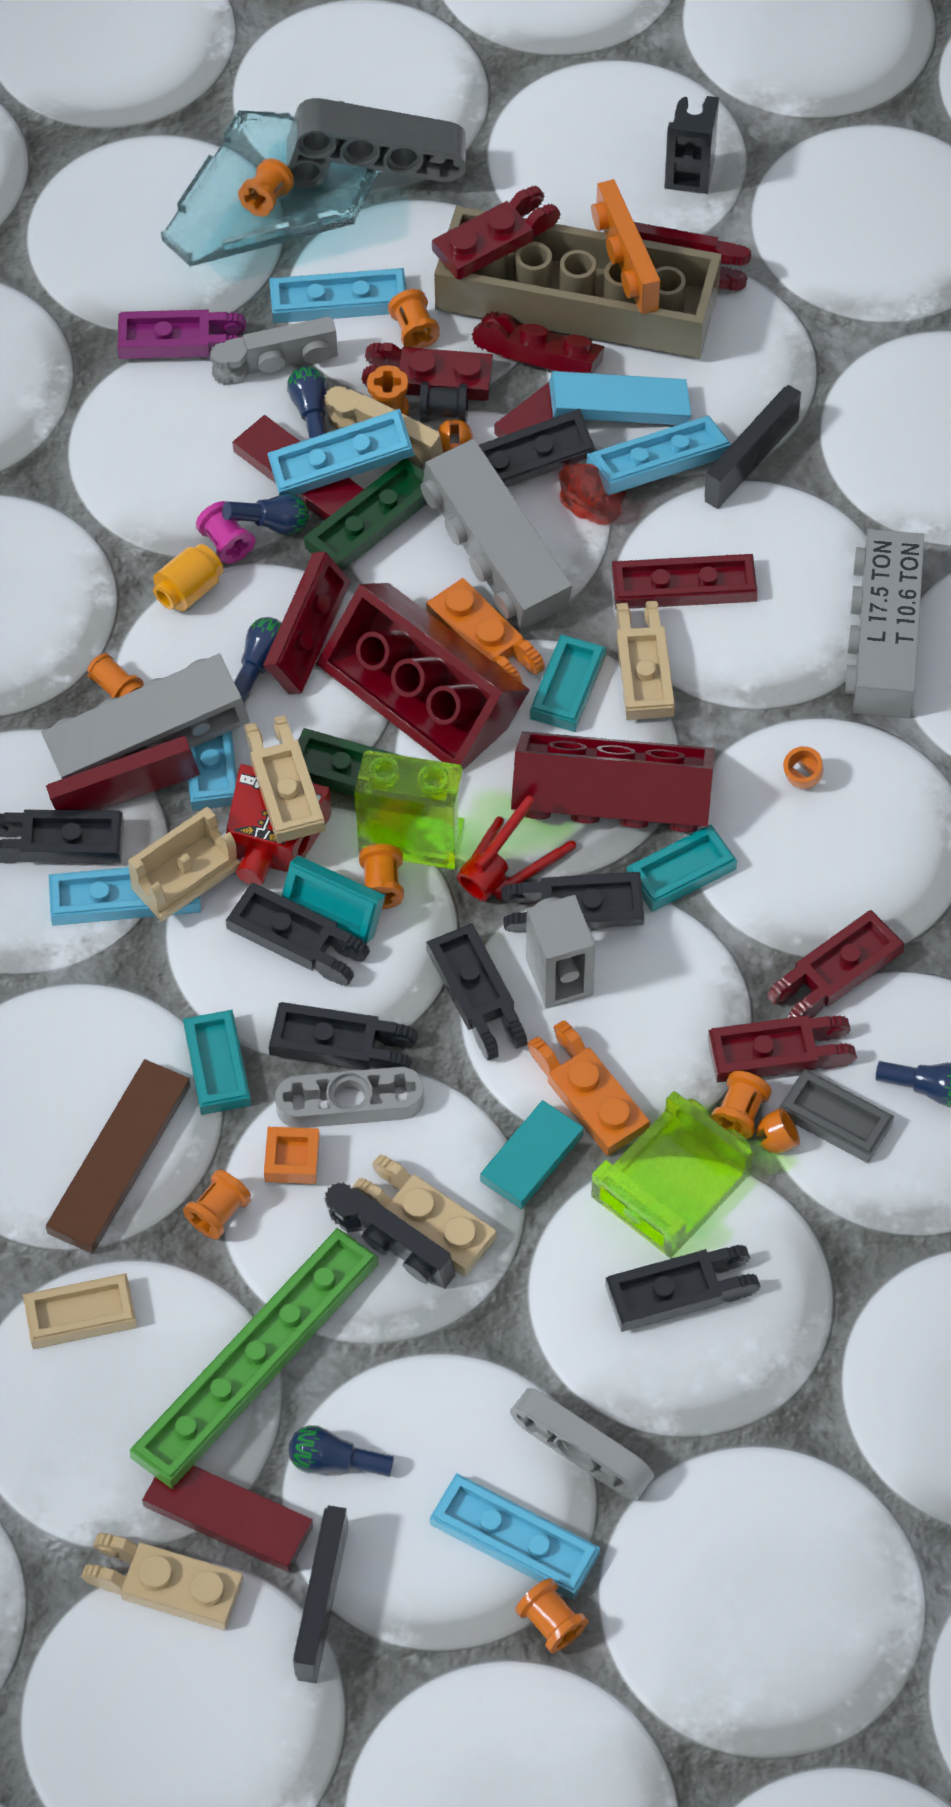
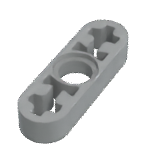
M407 1067L291 1076L283 1080L276 1089V1111L279 1119L285 1125L296 1128L404 1120L415 1116L422 1109L424 1104V1084L420 1075ZM396 1086H405L407 1100L397 1101L395 1095ZM372 1087H378L380 1104H373ZM356 1088L364 1094V1100L356 1107H343L335 1100L336 1095L342 1089ZM320 1091H326L328 1108L321 1109ZM302 1094L304 1096V1109H294L293 1095Z
M527 1388L510 1410L513 1419L526 1432L627 1499L638 1500L654 1478L650 1467L637 1455L536 1389Z

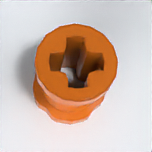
M265 159L257 166L256 176L253 179L246 180L238 190L239 201L253 215L260 217L268 216L276 205V199L279 196L286 195L293 188V174L278 159Z
M418 289L402 291L394 296L388 304L391 318L398 321L402 330L401 341L404 347L426 348L435 343L440 337V327L437 321L430 318L426 309L428 305L426 295Z
M386 365L378 367L368 375L367 388L369 394L372 395L373 399L394 410L400 409L402 414L408 416L409 403L408 399L404 396L409 386L407 375L396 366Z
M374 844L363 848L359 853V865L364 869V886L385 895L382 909L393 908L401 904L404 898V889L399 884L398 868L403 864V852L394 845Z
M733 1071L727 1079L728 1091L721 1107L715 1108L711 1114V1123L717 1130L728 1136L738 1139H749L755 1132L753 1121L760 1105L769 1100L772 1090L765 1080L754 1074L744 1071Z
M216 1170L211 1176L212 1184L196 1202H188L183 1209L184 1216L193 1227L214 1240L219 1239L224 1234L223 1226L239 1207H246L251 1202V1194L244 1184L223 1170Z
M548 1578L527 1592L517 1604L515 1612L520 1618L528 1617L546 1638L545 1646L552 1654L571 1644L583 1632L588 1624V1619L583 1613L576 1614L556 1592L558 1584L553 1578Z

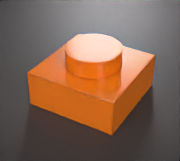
M268 1126L264 1164L265 1182L317 1184L320 1146L319 1128Z

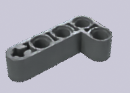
M311 98L300 103L296 110L287 137L286 166L293 174V186L300 189H312L320 186L326 179L331 162L428 180L451 182L458 180L466 172V134L460 125L450 121L323 98Z

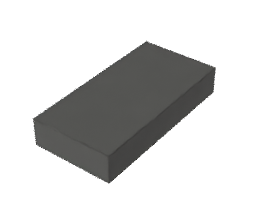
M805 1068L779 1107L789 1114L795 1125L866 1163L870 1162L894 1122V1116Z

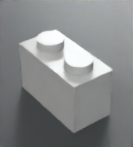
M576 895L561 899L558 897L547 898L538 902L535 906L527 908L526 959L545 1009L593 995L595 944Z

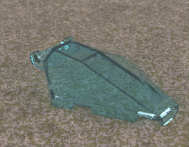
M239 110L223 133V143L214 157L211 155L207 157L177 202L178 211L167 228L161 232V239L189 266H194L355 224L376 176L383 171L331 162L326 179L320 186L312 189H300L293 186L286 195L279 196L276 199V205L268 216H255L242 206L238 198V190L246 180L253 179L256 176L257 166L263 160L269 158L278 159L286 165V143L294 117L290 113L276 114L275 112Z

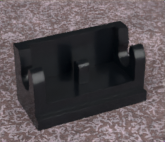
M707 96L702 104V112L697 115L689 114L686 111L688 109L687 97H683L678 101L674 121L669 122L667 128L664 189L708 194L715 160L719 97Z

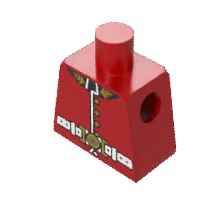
M245 764L240 765L226 834L229 832L232 834L236 843L237 859L241 860L236 871L238 878L247 884L254 882L262 885L270 868L288 873L290 862L299 855L305 858L321 832L277 843L253 767ZM312 783L326 825L332 814L330 788Z

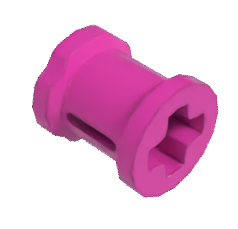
M220 501L204 509L198 516L195 524L198 532L202 536L209 537L217 548L216 555L220 561L232 564L243 559L254 548L256 540L253 533L242 528L238 521L225 520L223 518L222 508L226 501Z

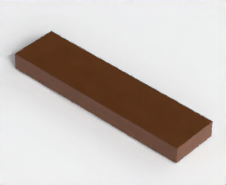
M143 1060L45 1226L47 1234L91 1254L95 1252L190 1089V1078L149 1060Z

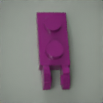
M209 309L118 313L119 359L210 357V351H212V347L215 344L225 343V340L242 337L239 334H243L245 331V316L237 312H209Z

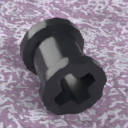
M421 382L420 423H428L430 419H455L458 421L460 419L467 423L468 383H460L459 387L430 386L429 382Z

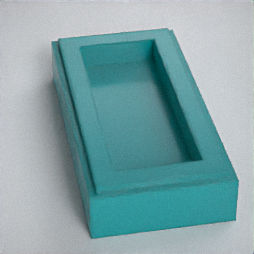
M561 634L530 708V719L576 732L605 660L606 647Z
M710 824L708 827H704L627 866L626 872H640L642 898L651 912H654L736 870L737 860Z
M299 855L290 862L282 892V897L336 922L338 928L351 933L354 937L362 939L365 943H368L375 935L385 899L384 894Z
M233 1009L184 1018V1030L201 1115L251 1106Z
M542 1100L482 1170L480 1182L522 1210L583 1137L584 1127Z

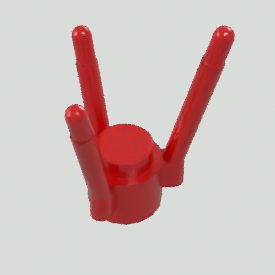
M527 796L504 826L503 817L498 816L495 818L470 859L461 867L460 872L457 874V879L471 896L480 901H487L492 894L502 901V887L526 881L576 848V842L568 841L506 879L505 873L509 869L508 864L497 853L534 804V797Z

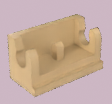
M208 806L128 860L131 889L161 922L237 871L240 864L237 860L236 843L232 834L229 832L225 836L221 835L218 830L217 817Z

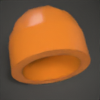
M446 420L439 426L438 432H440L443 453L473 439L470 426L463 420ZM451 434H459V443H450Z
M806 746L792 749L784 759L783 768L785 776L793 786L800 789L812 788L822 778L824 772L823 762L820 754L815 749ZM798 763L811 776L806 778L793 767Z
M783 1108L767 1114L759 1121L756 1135L757 1137L767 1136L760 1145L769 1153L786 1152L800 1145V1137L796 1126Z

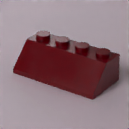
M390 583L359 584L316 662V665L456 773L462 772L508 729L530 691L529 688Z
M522 731L515 750L511 810H516L527 796H533L535 802L525 814V817L531 819H548L551 817V813L571 815L570 819L578 823H598L601 817L620 819V825L632 828H644L649 826V822L669 823L668 828L674 831L695 832L698 830V826L708 827L715 748Z

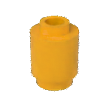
M198 544L194 548L187 547L154 574V595L165 608L170 610L174 608L184 612L218 584V577L224 571L223 565L218 556L208 546Z

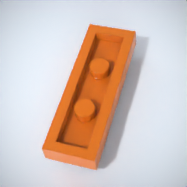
M615 179L597 183L596 203L591 205L592 219L598 231L604 230L607 237L606 248L611 263L613 265L619 264L622 270L621 281L625 295L628 299L634 297L641 315L659 310L660 278Z

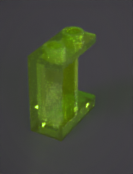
M370 750L365 751L354 791L358 852L360 853L363 848L370 845L389 844L398 847L403 852L404 862L455 870L465 829L464 818L458 817V793L463 775L462 766Z
M673 1091L666 1098L664 1112L616 1163L612 1165L605 1160L592 1173L591 1197L671 1259L750 1175L753 1151L750 1149L747 1140L739 1132L730 1128L726 1130L712 1120L702 1104L692 1098L685 1099Z

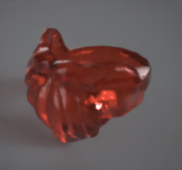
M576 462L572 465L563 466L558 477L561 486L559 498L565 508L570 510L579 519H587L598 525H609L622 514L621 504L625 499L627 490L611 495L605 494L598 467L594 465Z

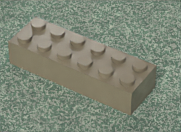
M456 205L448 231L486 211ZM555 224L554 227L552 226L550 229H547L546 232L534 237L533 242L461 280H457L439 259L434 273L435 309L483 318L492 311L494 313L498 311L499 314H510L516 324H539L550 331L582 335L587 338L701 358L719 291L722 254L642 240L660 278L659 310L641 315L634 297L628 299L625 295L621 281L622 270L619 264L613 265L609 259L605 233Z

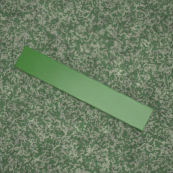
M337 1227L129 1449L130 1458L172 1489L378 1266V1256Z

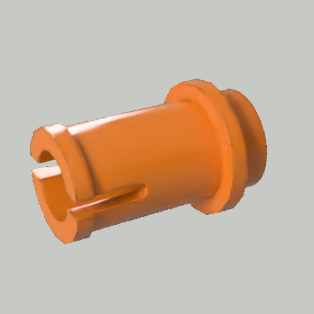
M108 653L95 657L87 668L89 672L87 676L104 689L111 698H119L144 686L143 680L139 676L129 675Z

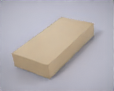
M127 1273L23 1294L33 1349L137 1328Z

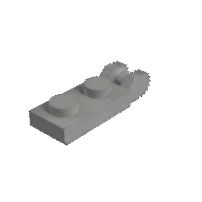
M330 316L244 334L243 337L215 344L212 347V351H210V359L213 363L212 375L215 381H218V384L222 383L223 385L241 383L250 373L260 371L273 373L285 366L304 362L319 363L329 357L338 356L336 328L333 318H330Z

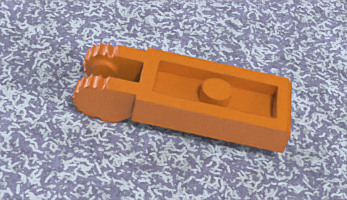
M461 578L426 602V611L519 682L523 683L521 681L522 678L514 665L510 664L508 660L510 657L513 656L531 674L537 675L545 669V662L537 649H534L528 640H524V637L464 578Z
M562 1020L553 1027L556 1039L571 1057L565 1063L559 1064L555 1053L542 1038L535 1037L528 1042V1049L532 1057L539 1064V1067L547 1075L548 1084L607 1156L649 1130V1119L591 1048L588 1047L586 1049L581 1037L568 1022Z

